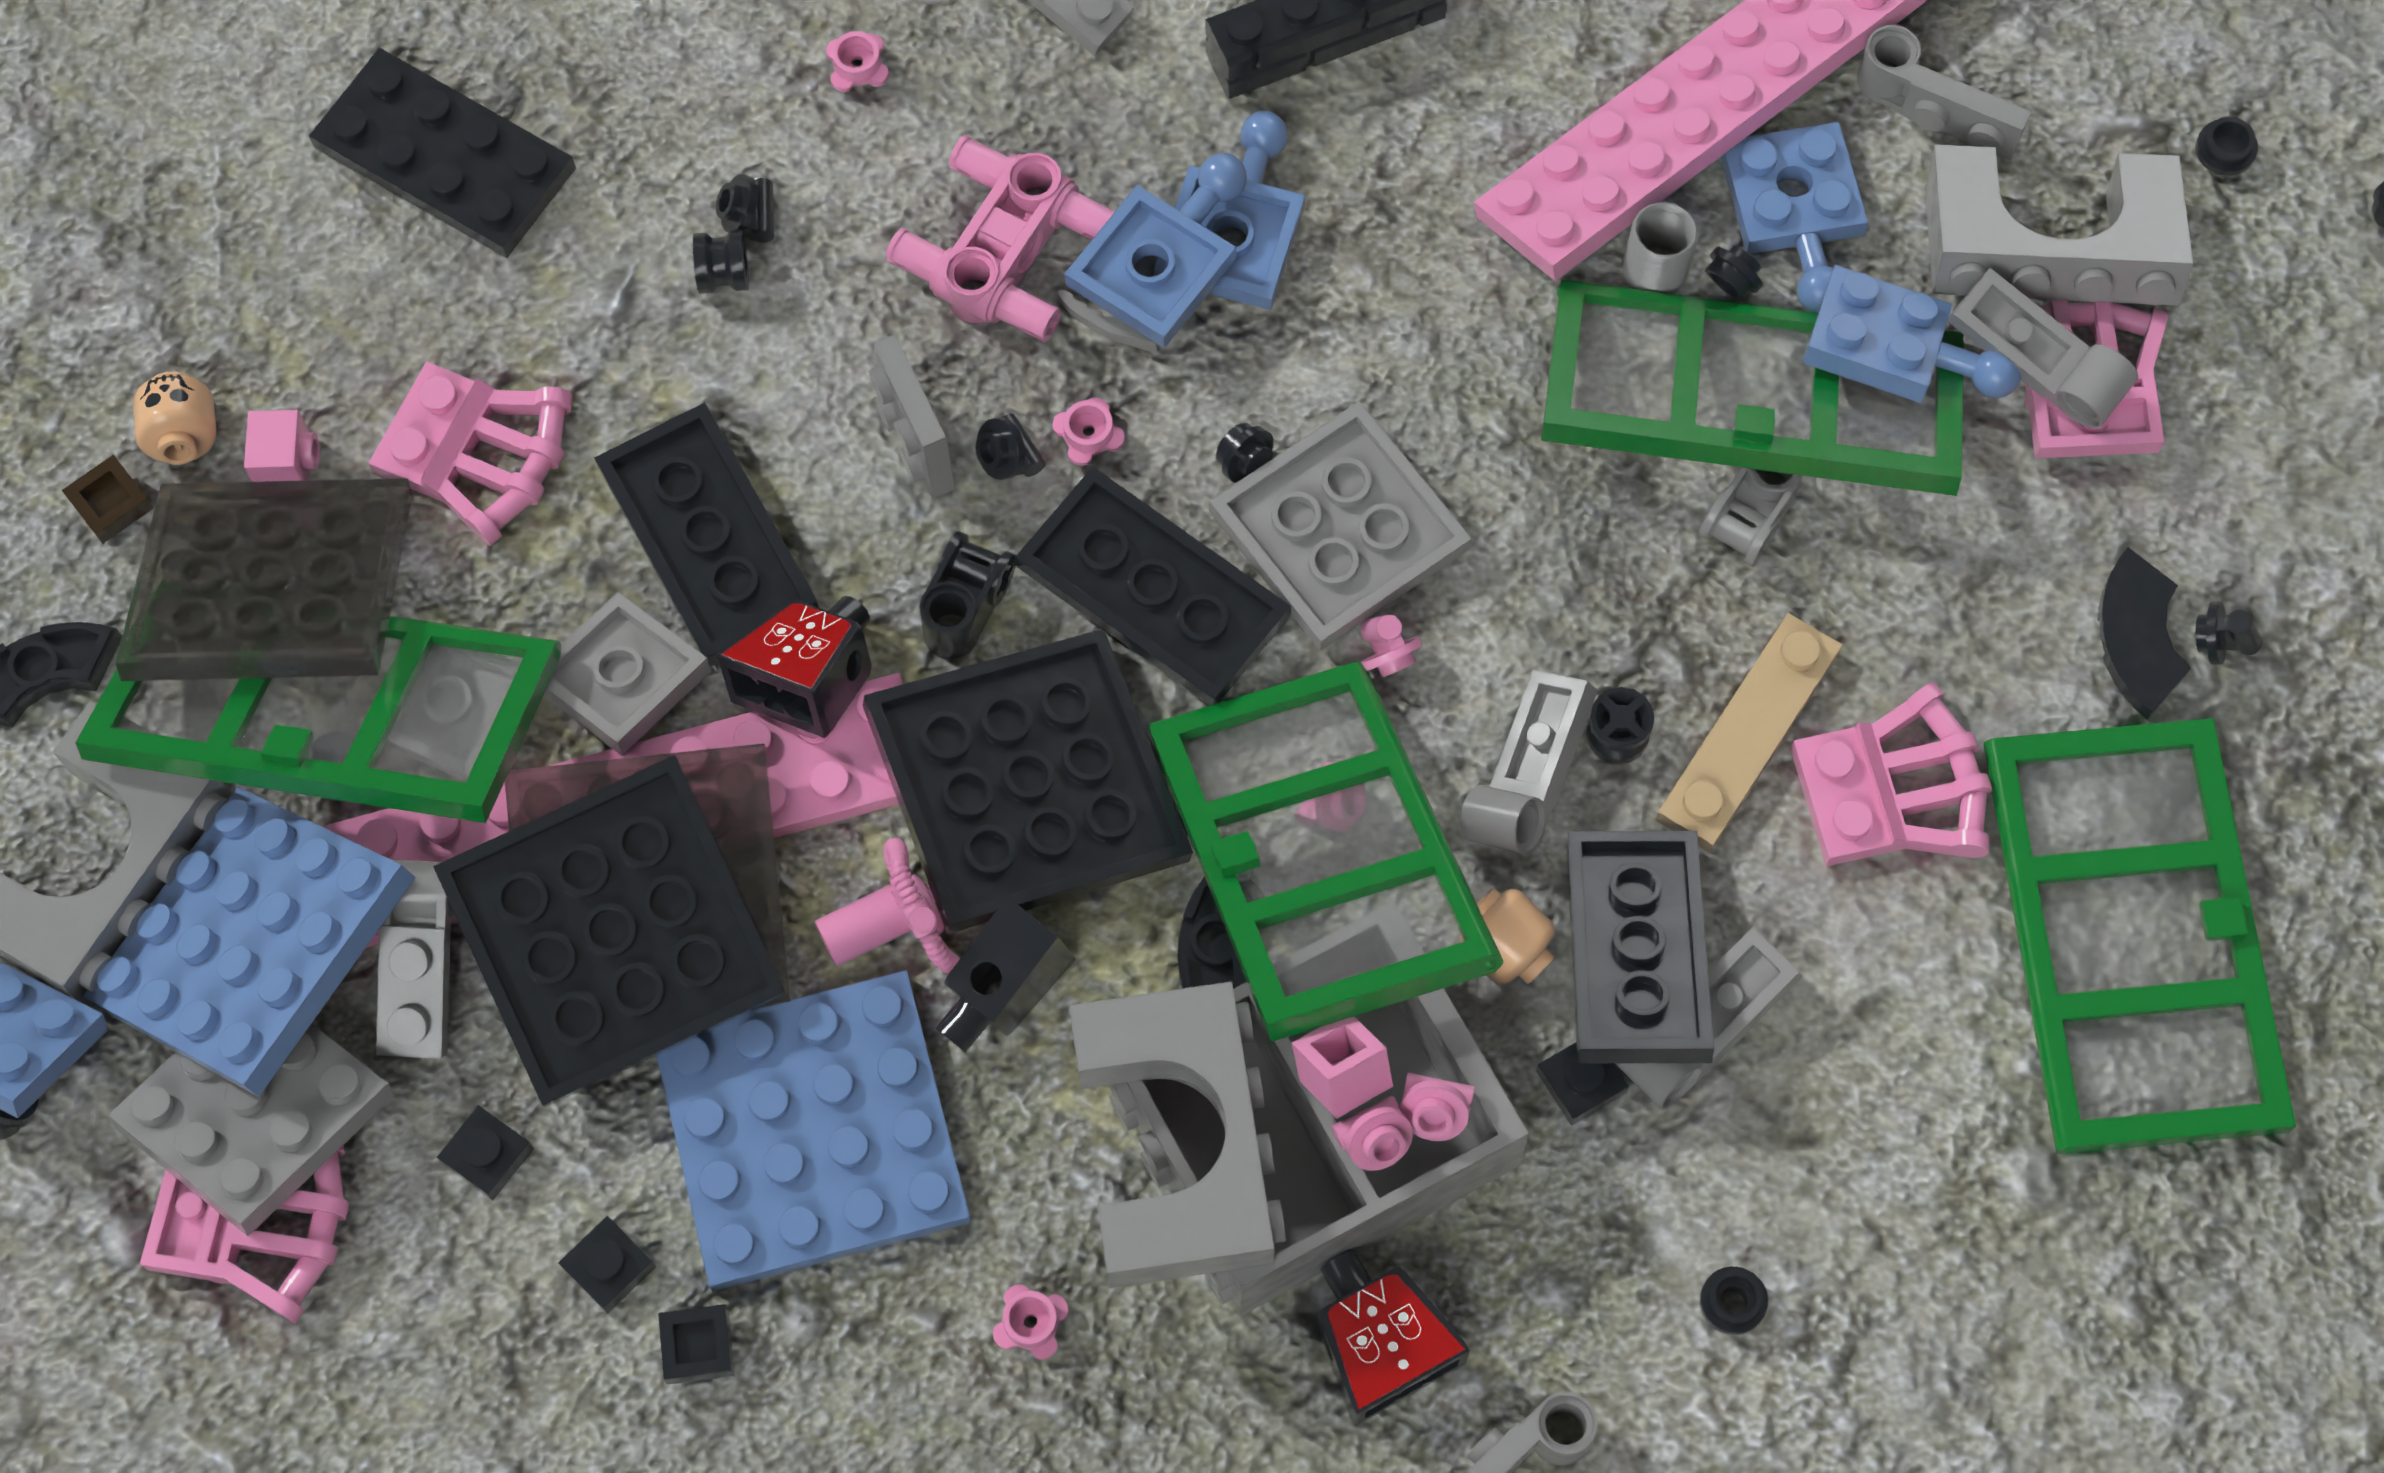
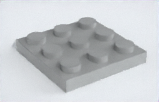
M1360 401L1209 501L1210 513L1275 595L1291 605V615L1320 651L1471 549L1472 538Z
M311 1024L259 1097L182 1054L175 1052L112 1110L108 1117L119 1132L240 1231L249 1236L394 1097V1094L388 1082Z

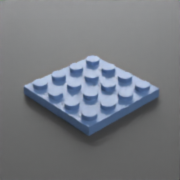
M237 787L227 800L228 802L218 810L214 823L208 832L204 831L190 850V854L181 860L176 869V876L170 885L165 884L151 903L152 906L141 914L137 922V931L133 937L129 938L127 936L113 954V959L108 961L100 971L97 978L98 986L93 992L87 990L83 997L103 1012L259 1097L416 877L403 865Z
M907 970L749 1011L657 1055L707 1280L712 1292L971 1223Z

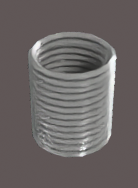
M1660 202L1648 205L1636 215L1631 227L1622 265L1625 280L1633 289L1673 294L1681 289L1688 276L1699 234L1695 219L1686 209L1676 204ZM1645 246H1663L1674 254H1656Z

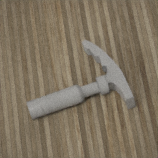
M1143 257L1136 262L1134 269L1143 276L1152 277L1158 257ZM1059 290L1057 293L1058 300L1074 318L1095 332L1111 340L1158 354L1160 345L1115 316L1105 317L1102 311L1088 309L1087 304L1074 299L1073 294L1066 290Z

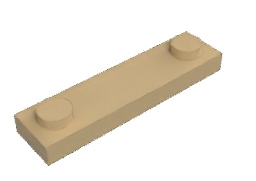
M1787 613L1664 801L1655 820L1672 831H1697L1698 846L1711 853L1834 663L1843 644Z

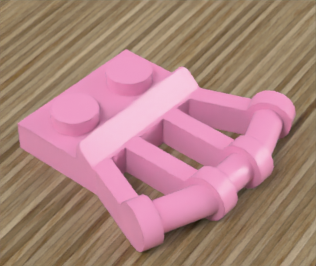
M2047 299L2046 304L2039 306L2071 332V327L2089 326L2091 332H2093L2095 344L2105 345L2118 352L2115 328L2143 336L2135 367L2139 376L2138 380L2099 429L2088 428L2074 421L2048 399L2043 398L2024 383L2025 407L2029 410L2035 459L2159 453L2165 441L2154 366L2169 312L2153 307L2150 313L2114 302L2067 303V300Z
M426 361L368 464L374 474L445 503L486 545L491 547L502 537L500 530L529 505H538L545 492V488L542 486L545 477L550 469H557L564 458L565 453L561 449L564 415H568L571 412L573 395L566 389L552 386L542 387L537 391L496 390L480 379L474 381ZM494 414L540 416L538 435L530 437L493 422L491 418ZM481 440L527 460L520 472L510 473L473 458L471 454L478 441ZM461 476L503 495L482 512L454 484L458 477Z
M1931 682L1919 689L1906 702L1874 723L1860 722L1853 728L1793 741L1790 750L1826 867L1904 849L1969 858H1979L1989 854L1990 836L1984 832L1987 795L1992 792V786L1988 774L1980 773L1974 755L1979 751L1975 733L1967 732L1941 701L1945 694L1935 682ZM1919 717L1924 719L1941 740L1884 754L1881 748L1882 742ZM1950 762L1956 781L1896 795L1890 775ZM1960 804L1959 825L1956 831L1905 825L1903 816Z
M344 1145L314 1173L316 1193L296 1190L277 1208L312 1214L306 1238L256 1230L247 1236L165 1170L140 1265L148 1271L210 1280L218 1284H232L285 1319L296 1324L305 1311L300 1305L326 1267L335 1264L338 1247L333 1245L338 1221L346 1220L350 1202L344 1199L339 1158L345 1155ZM240 1250L299 1259L278 1291L236 1266Z

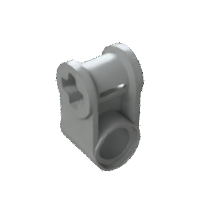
M1741 467L1729 487H1726L1714 502L1700 527L1698 535L1706 540L1713 536L1744 554V562L1753 567L1765 552L1781 520L1793 504L1802 475L1780 473L1785 478L1786 483L1772 486L1759 478L1758 473L1764 470Z

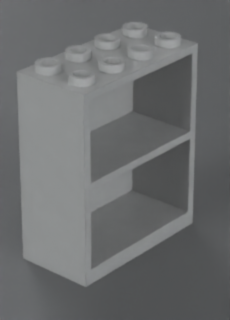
M1393 905L1274 967L1285 997L1416 957L1422 955L1423 952L1398 909ZM1247 982L1233 989L1235 1003L1248 1001L1254 1042L1242 1044L1246 1068H1259L1264 1098V1108L1252 1109L1256 1134L1269 1133L1275 1174L1264 1175L1263 1181L1266 1200H1280L1286 1241L1273 1243L1274 1264L1205 1274L1220 1303L1224 1304L1232 1300L1240 1316L1321 1274V1267L1338 1255L1353 1249L1358 1254L1520 1167L1529 1133L1444 988L1354 1016L1386 1047L1393 1087L1337 1119L1299 1081L1292 1042L1315 1029L1270 1042ZM1407 1073L1475 1086L1468 1123L1461 1134L1445 1141L1426 1140L1413 1134L1411 1145L1404 1156L1393 1165L1381 1170L1369 1171L1359 1168L1349 1157L1347 1151H1343L1340 1148L1331 1130L1332 1125L1391 1095L1395 1098L1399 1107H1401ZM1147 1079L1109 1085L1113 1093L1109 1098L1126 1131L1137 1127L1141 1133L1138 1137L1144 1151L1140 1155L1149 1175L1158 1188L1169 1184L1172 1192L1177 1193L1193 1186L1208 1174L1222 1152L1226 1134L1217 1110L1203 1094L1187 1084L1170 1079Z

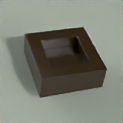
M114 454L62 490L102 544L154 509L149 499Z

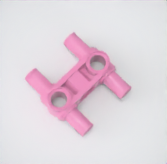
M963 135L954 146L950 155V169L992 190L954 247L944 250L909 232L905 228H900L893 236L887 248V262L930 283L929 288L935 297L949 303L953 314L961 321L968 323H997L999 320H1002L1046 343L1060 322V308L1031 295L1017 286L1055 229L1064 226L1092 240L1115 211L1080 194L1079 187L1075 184V181L1061 174L1056 161L1048 155L1027 153L1025 155L1012 154L1007 157L971 137ZM1035 187L1047 189L1045 193L1040 195L1024 193L1026 190ZM978 280L986 283L977 290L961 288L964 283Z

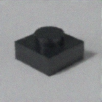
M1577 1042L1539 1063L1536 1069L1537 1074L1571 1126L1627 1094L1629 1085L1614 1063H1578Z
M478 1105L443 1148L437 1159L493 1201L533 1151L534 1147L528 1140Z
M608 1216L558 1262L563 1270L607 1314L656 1268L653 1261Z
M726 1304L658 1313L663 1378L667 1385L735 1376L730 1316Z

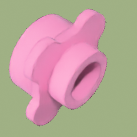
M852 31L843 34L838 39L832 40L827 45L826 56L833 62L834 67L830 80L832 86L837 91L848 92L854 86L865 84L879 87L888 80L889 70L887 66L882 64L880 55L884 50L882 38L872 33ZM853 61H863V63L860 66L852 65Z
M1091 398L1073 404L1066 412L1057 414L1053 420V431L1057 436L1064 438L1069 447L1068 458L1075 465H1088L1092 461L1093 456L1106 450L1117 451L1124 444V431L1114 426L1109 405L1103 399ZM1090 427L1095 432L1091 436H1086L1083 434V430Z
M1022 1284L1011 1286L1004 1294L1006 1305L1003 1310L1002 1322L993 1329L995 1343L1004 1350H1009L1013 1347L1029 1350L1038 1360L1052 1357L1058 1348L1055 1335L1059 1322L1068 1316L1066 1301L1060 1295L1053 1294L1047 1297L1040 1292L1029 1290L1027 1286ZM1028 1316H1034L1037 1319L1035 1327L1028 1328L1025 1326L1024 1321Z

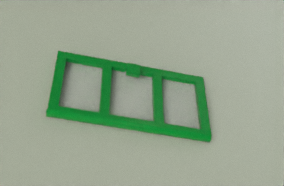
M1561 279L1560 286L1556 291L1558 305L1541 441L1957 496L1962 479L1963 375L1934 366L1928 389L1922 403L1803 364L1802 361L1818 313ZM1945 330L1942 342L1963 349L1964 334L1960 331Z
M166 582L161 587L75 743L81 759L486 823L561 656V643L558 640Z
M1352 662L1148 724L1154 750L1270 1042L1485 976L1501 968L1503 958L1373 680L1361 662Z
M2214 718L2001 737L1985 741L1983 747L1989 780L1992 786L1993 803L2056 1153L2072 1154L2290 1133L2296 1127Z

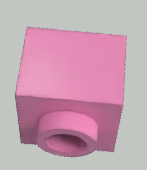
M298 410L248 411L244 469L258 492H308L310 470L318 469L320 461V446L317 434L309 431Z
M1354 1016L1321 1026L1292 1042L1299 1081L1336 1119L1393 1087L1386 1047Z

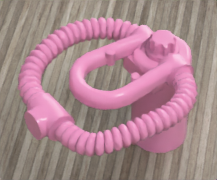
M889 838L883 846L885 864L891 875L889 878L890 884L815 920V926L836 967L912 931L915 938H920L923 948L926 949L925 953L928 954V958L933 965L942 972L949 974L960 958L948 948L945 941L942 940V936L939 935L943 932L944 925L935 905L936 902L930 886L924 883L918 875H915L909 867L906 843L900 838Z

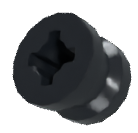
M729 231L725 237L712 238L707 233H694L692 244L693 263L698 293H713L717 287L730 286L735 291L749 290V266L744 231Z
M1626 687L1611 688L1598 696L1592 705L1586 731L1588 745L1596 756L1605 762L1623 764L1632 762L1642 755L1648 746L1655 718L1652 705L1648 699L1635 689ZM1616 731H1619V732H1625V731H1627V732L1630 734V737H1628L1627 735H1617V734H1616L1615 736H1613V734H1614Z

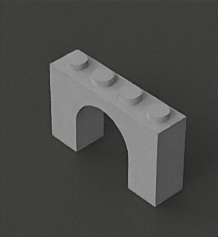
M1934 145L1925 184L1933 294L1966 296L1982 275L1991 268L2029 299L2180 306L2193 266V257L2179 156L2118 153L2106 193L2109 228L2087 238L2058 239L2041 235L2026 228L2006 210L2000 196L1996 147Z
M91 700L54 749L53 753L72 775L127 807L131 819V838L124 859L114 873L100 885L84 893L66 897H53L36 893L0 873V957L81 1003H84L86 1000L83 997L87 990L93 992L98 986L97 978L100 971L108 961L113 959V954L127 936L129 938L133 937L137 931V922L141 914L152 906L151 903L164 885H170L176 876V869L181 860L190 854V850L204 831L208 832L214 823L218 810L228 802L227 800L232 794L227 786L220 781L82 760L75 742L96 706V703ZM124 719L121 720L118 729L147 733Z
M1232 982L1069 1005L1081 1089L1147 1079H1170L1182 1082L1199 1091L1212 1103L1222 1120L1226 1134L1224 1146L1217 1162L1208 1174L1193 1186L1168 1195L1097 1205L1109 1288L1274 1264L1273 1243L1286 1241L1280 1200H1266L1263 1176L1275 1174L1270 1135L1269 1133L1256 1134L1252 1109L1264 1108V1098L1259 1068H1246L1242 1044L1254 1042L1248 1001L1235 1003Z

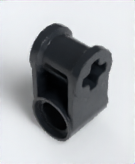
M957 531L951 537L942 554L938 569L923 594L919 605L924 643L932 653L938 657L954 659L968 654L975 647L995 606L1003 599L1011 583L1016 568V554L1005 551L1000 555L969 542L968 534ZM948 614L959 615L963 618L959 624L950 627L940 626L935 623L938 618Z

